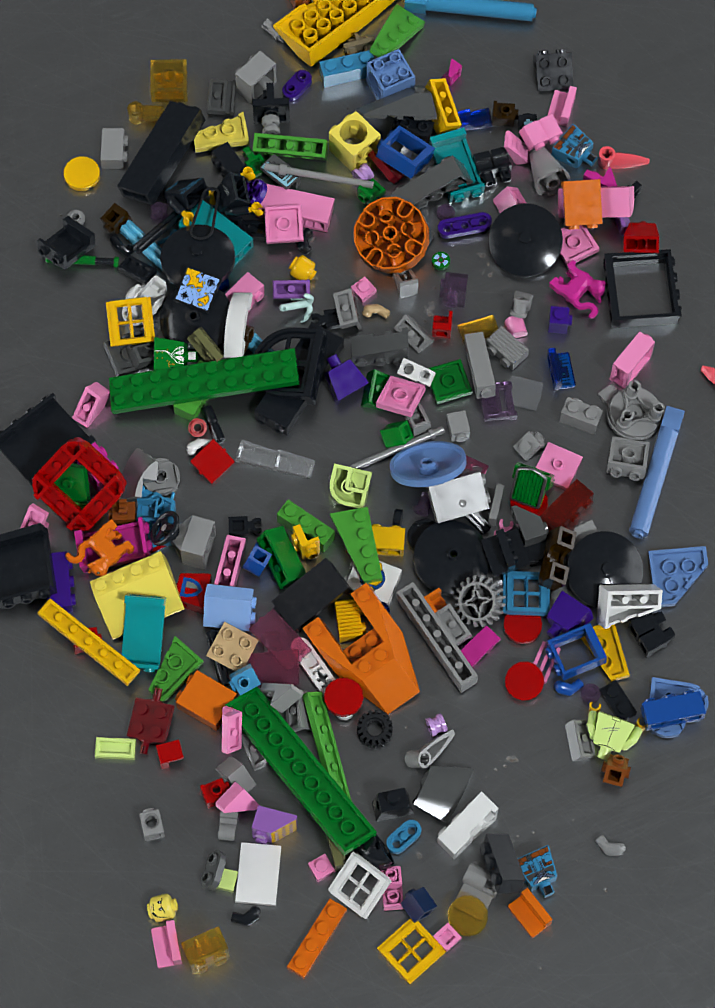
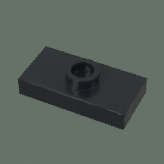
M128 255L117 267L119 272L144 285L158 273L156 268L131 255Z

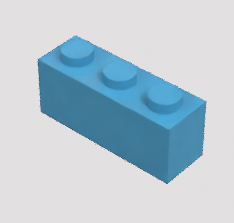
M370 50L320 61L319 73L324 88L365 79L367 75V62L374 60Z

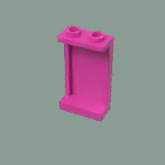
M138 517V522L120 525L113 530L122 534L120 540L114 539L112 541L113 544L117 546L125 541H130L134 551L131 554H123L120 560L111 567L136 562L151 555L150 551H153L151 539L148 540L150 527L148 522H145L142 517ZM82 530L74 531L77 550L83 541L88 540L97 531L85 534ZM90 547L86 548L85 557L82 562H79V566L84 573H88L90 568L87 565L101 558Z

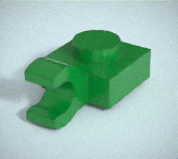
M249 146L242 149L244 152L242 155L247 160L244 162L245 167H251L256 178L264 174L260 170V166L265 162L262 155L259 153L255 156Z

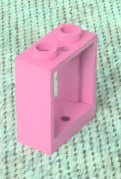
M639 331L613 363L610 375L611 381L623 389L629 385V382L637 376L652 356L655 341H653L651 336Z

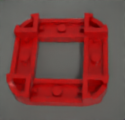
M80 437L65 442L32 479L34 497L37 500L40 498L68 524L66 527L72 531H88L123 495L127 484L122 473L89 442ZM76 459L104 485L83 509L54 483Z

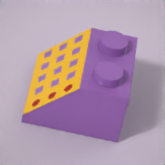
M258 805L252 824V838L260 844H272L297 830V815Z

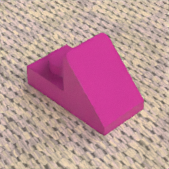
M611 167L608 168L604 177L588 169L584 173L583 180L600 179L601 187L617 186Z

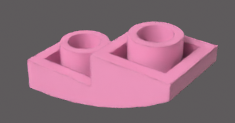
M391 866L381 871L392 881L382 895L384 911L403 910L404 908L400 904L403 901L401 866Z

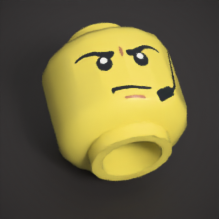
M169 894L152 897L147 904L148 915L150 919H154L156 922L173 919L175 911L178 910L177 900L175 898L172 899Z

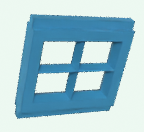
M512 571L503 574V595L506 596L503 599V603L506 604L503 607L504 614L546 616L549 613L550 589L539 585V592L528 591V580H538L540 572ZM514 579L524 580V591H514ZM514 595H524V607H514ZM528 596H539V608L528 607Z

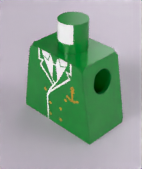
M154 337V370L186 366L187 362H197L198 353L197 351H187L188 346L185 342Z

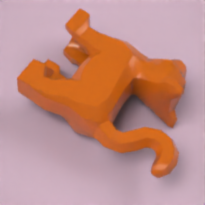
M111 519L102 525L88 540L83 541L78 546L77 556H73L68 552L66 553V559L74 564L82 562L85 557V549L90 547L101 559L87 565L90 568L88 573L101 577L107 574L109 567L115 565L123 554L133 553L134 547L130 541H125L117 546L113 544L112 541L114 539L120 540L122 534L118 531H113L118 526Z

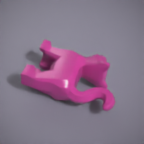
M572 260L567 265L569 270L566 272L571 280L566 284L561 276L559 278L554 277L549 282V287L557 294L563 296L566 302L573 304L575 308L579 310L590 309L591 313L588 317L590 319L595 318L598 314V307L590 302L580 303L579 300L586 291H589L598 303H601V296L604 294L607 284L605 280L593 279L587 272L578 269L576 262Z

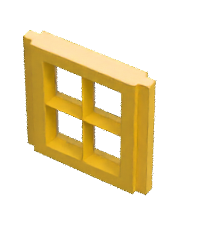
M151 297L106 302L111 347L154 342L155 331ZM141 305L143 319L132 320L131 306ZM118 307H127L129 320L118 321ZM143 322L144 336L134 337L133 323ZM129 324L131 338L120 339L119 325Z
M411 918L377 947L381 955L409 985L446 953L443 947L419 921L414 923ZM416 929L422 938L411 947L404 939ZM426 940L433 949L421 958L414 950ZM401 942L408 951L397 960L390 951ZM412 953L419 962L407 971L400 963Z

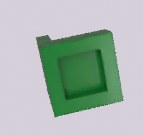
M408 420L390 423L380 430L387 448L404 445L414 437Z

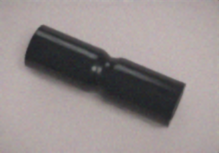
M211 405L202 408V413L209 426L211 435L217 443H221L225 440L213 407Z

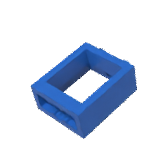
M399 125L395 130H391L385 140H380L377 145L378 152L376 157L412 179L431 161L435 148ZM397 141L418 156L412 161L390 146Z
M591 623L547 640V648H545L549 659H553L555 673L557 676H561L563 681L606 663L607 656ZM585 636L595 659L566 671L555 648Z

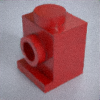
M220 778L208 784L200 785V791L208 809L214 807L216 801L230 788L228 781L224 782ZM220 788V792H213V790Z

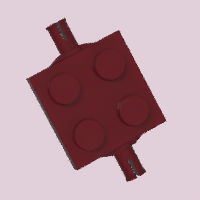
M155 688L152 699H135L127 736L142 742L140 754L147 755L149 744H163L167 741L175 706L160 701L163 691L160 688Z

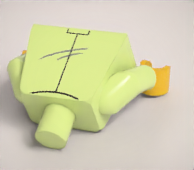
M590 702L587 728L589 737L594 740L593 743L601 746L597 757L608 761L609 754L612 751L620 753L621 750L626 751L636 744L642 732L646 729L645 725L639 724L641 718L632 723L602 712L601 703H599L598 708H593L592 702Z

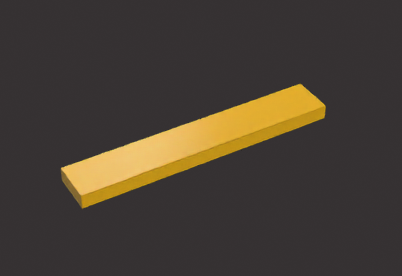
M51 598L37 612L42 619L126 686L140 673L139 668Z

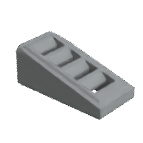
M419 402L412 417L405 416L414 437L422 435L428 429H431V422Z

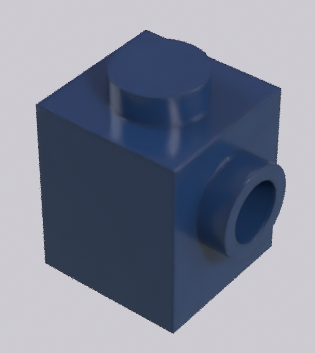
M424 887L418 890L415 888L409 890L405 894L406 898L400 903L414 923L428 917L438 907Z

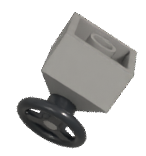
M167 511L160 515L151 530L150 537L152 543L156 546H162L170 541L182 564L205 570L216 537L215 521L192 515L179 525V516L175 511ZM167 517H173L174 523H168ZM160 524H162V526L160 527V531L156 535L158 527L160 526Z

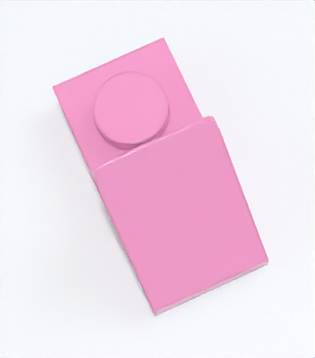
M34 503L29 505L21 528L38 523L47 528L49 523L46 522L49 513Z

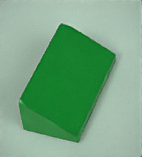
M375 369L367 373L366 379L369 383L364 386L361 406L383 410L376 408V401L390 375Z

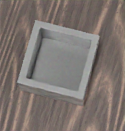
M261 51L256 55H252L244 66H240L236 70V92L253 105L252 99H259L263 95V90H267L266 83L274 82L275 84L277 82L276 63Z

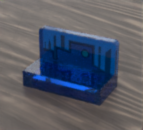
M556 348L548 349L547 361L553 389L559 390L575 387L576 382L569 352L557 354Z

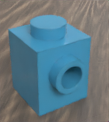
M251 664L230 674L231 681H229V684L234 692L238 691L239 695L261 685Z

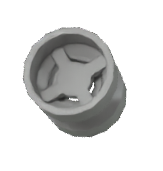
M268 114L262 117V126L264 127L262 134L280 135V128L278 127L280 122L277 115Z

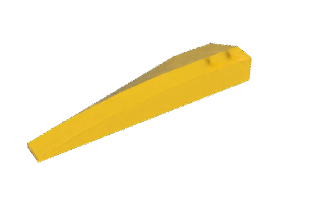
M313 0L308 5L304 3L276 22L273 28L294 53L312 67L352 37L353 33L358 32L395 0Z

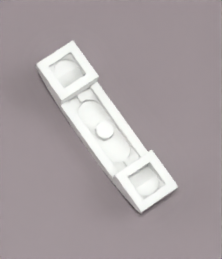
M233 293L225 326L224 359L244 356V335L248 311L251 310L252 293Z

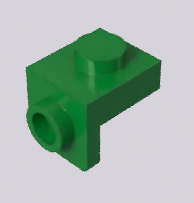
M372 178L370 181H374L373 189L360 185L357 187V196L362 203L369 204L381 198L386 193V189Z

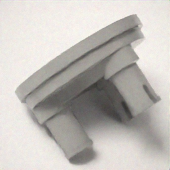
M637 380L630 381L626 388L619 390L611 397L606 409V418L612 431L619 437L644 441L652 437L660 428L665 406L652 393L640 388L641 384Z

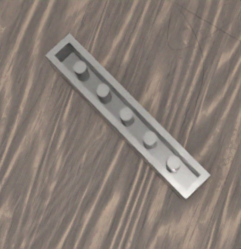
M414 582L397 591V601L460 693L475 685L478 681V675Z

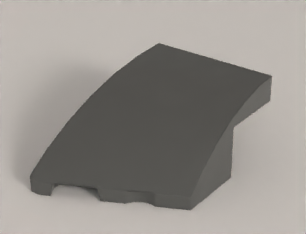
M158 323L154 324L155 337L158 334ZM144 327L139 331H135L134 337L144 336ZM130 333L124 334L120 339L131 338ZM106 341L103 345L116 376L130 374L154 362V342L111 347L110 341Z
M430 765L420 781L422 787L412 803L443 822L448 823L463 796L474 769L471 767Z

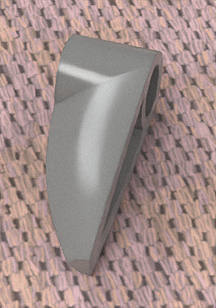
M453 729L434 738L420 750L408 751L405 756L406 765L410 768L429 767L454 737L455 732Z

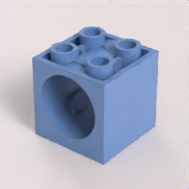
M400 49L367 62L366 82L377 100L406 88H414L416 77Z

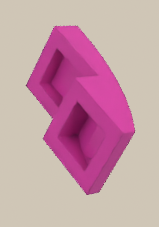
M486 626L465 645L461 652L470 665L474 667L486 653H489L501 638Z

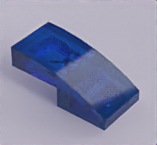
M489 108L473 112L470 109L457 112L462 124L460 128H465V131L493 127Z

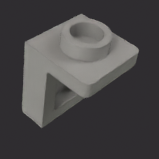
M528 431L513 447L524 460L528 461L540 448H545L546 443L544 442L545 438L539 432Z

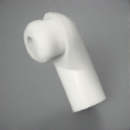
M198 438L188 443L186 447L188 448L187 454L196 455L197 449L204 448L211 440Z

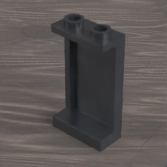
M325 558L271 602L275 606L273 608L275 613L279 617L283 616L286 620L284 623L286 628L290 632L294 631L299 634L301 632L300 629L343 594L348 595L353 590L333 563Z

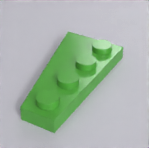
M396 4L372 44L370 53L379 58L399 49L424 27L425 21Z
M368 507L330 513V518L334 522L337 532L363 584L382 581L383 578Z

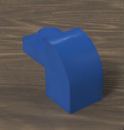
M256 542L242 568L259 577L272 554L260 548L258 542Z

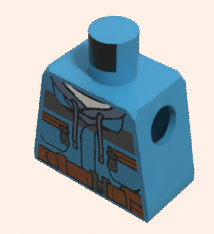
M574 124L568 128L560 140L552 147L551 155L555 159L574 168H578L583 161L593 166L597 160V157L591 153L593 141Z
M548 845L518 858L525 877L524 884L531 892L540 889L544 898L555 893L550 883L556 881L557 872Z

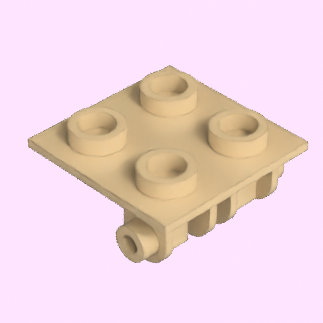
M224 622L206 656L233 671H237L246 665L259 640Z

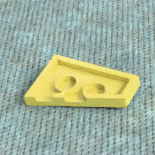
M244 111L233 119L227 118L223 120V123L217 126H209L200 130L193 140L195 152L211 151L226 142L231 147L249 145Z

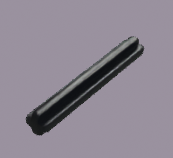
M175 211L170 213L134 244L133 251L141 254L182 219L183 216H179Z

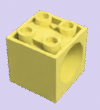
M355 111L352 114H348L340 124L334 125L330 129L329 151L352 172L355 168H360L361 164L368 163L371 160L368 154L372 150L376 153L378 152L377 145L380 142L381 134ZM349 138H357L363 142L348 144L344 141Z

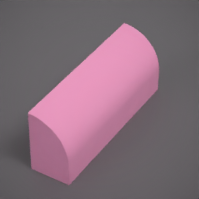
M267 184V193L261 203L263 208H258L263 211V215L256 217L265 219L264 207L301 204L303 227L328 232L335 198L293 189L286 190L283 187Z
M634 186L601 187L602 218L631 217L634 209ZM558 188L559 218H564L562 188Z

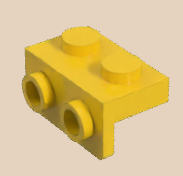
M301 525L293 526L291 543L296 552H299L301 559L311 560L317 557L320 553L319 537L307 541Z

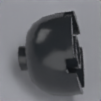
M377 834L357 847L358 854L380 871L387 869L395 863L391 853L387 852L385 844Z

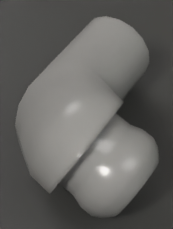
M603 835L595 840L602 851L608 856H620L626 850L623 843H609Z

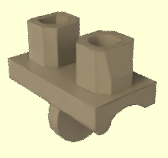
M357 32L353 33V39H349L348 43L343 44L344 56L370 50L375 37L366 38L365 35L359 37Z

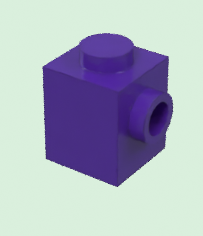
M551 306L548 332L567 334L568 326H572V315H569V307Z

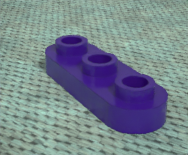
M480 212L444 219L438 224V234L444 239L485 232L491 228L492 218L488 213Z

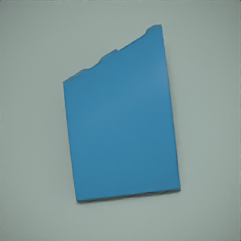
M144 486L142 487V498H137L136 522H138V517H142L145 522H148L150 527L148 540H150L151 530L155 521L164 512H176V503L168 497H163L157 492L154 493L145 489ZM167 517L168 523L173 524V517ZM160 524V526L158 527L156 535L160 531V527L162 526V524ZM169 541L167 544L162 546H172V544Z

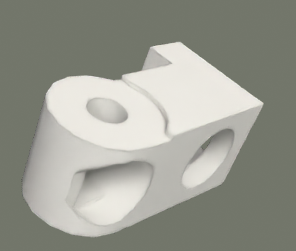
M403 358L397 372L403 378L428 387L431 386L436 375L432 370Z

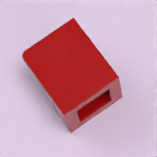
M449 311V316H434L432 337L451 338L453 311Z
M179 739L156 745L161 769L169 768V763L184 758Z

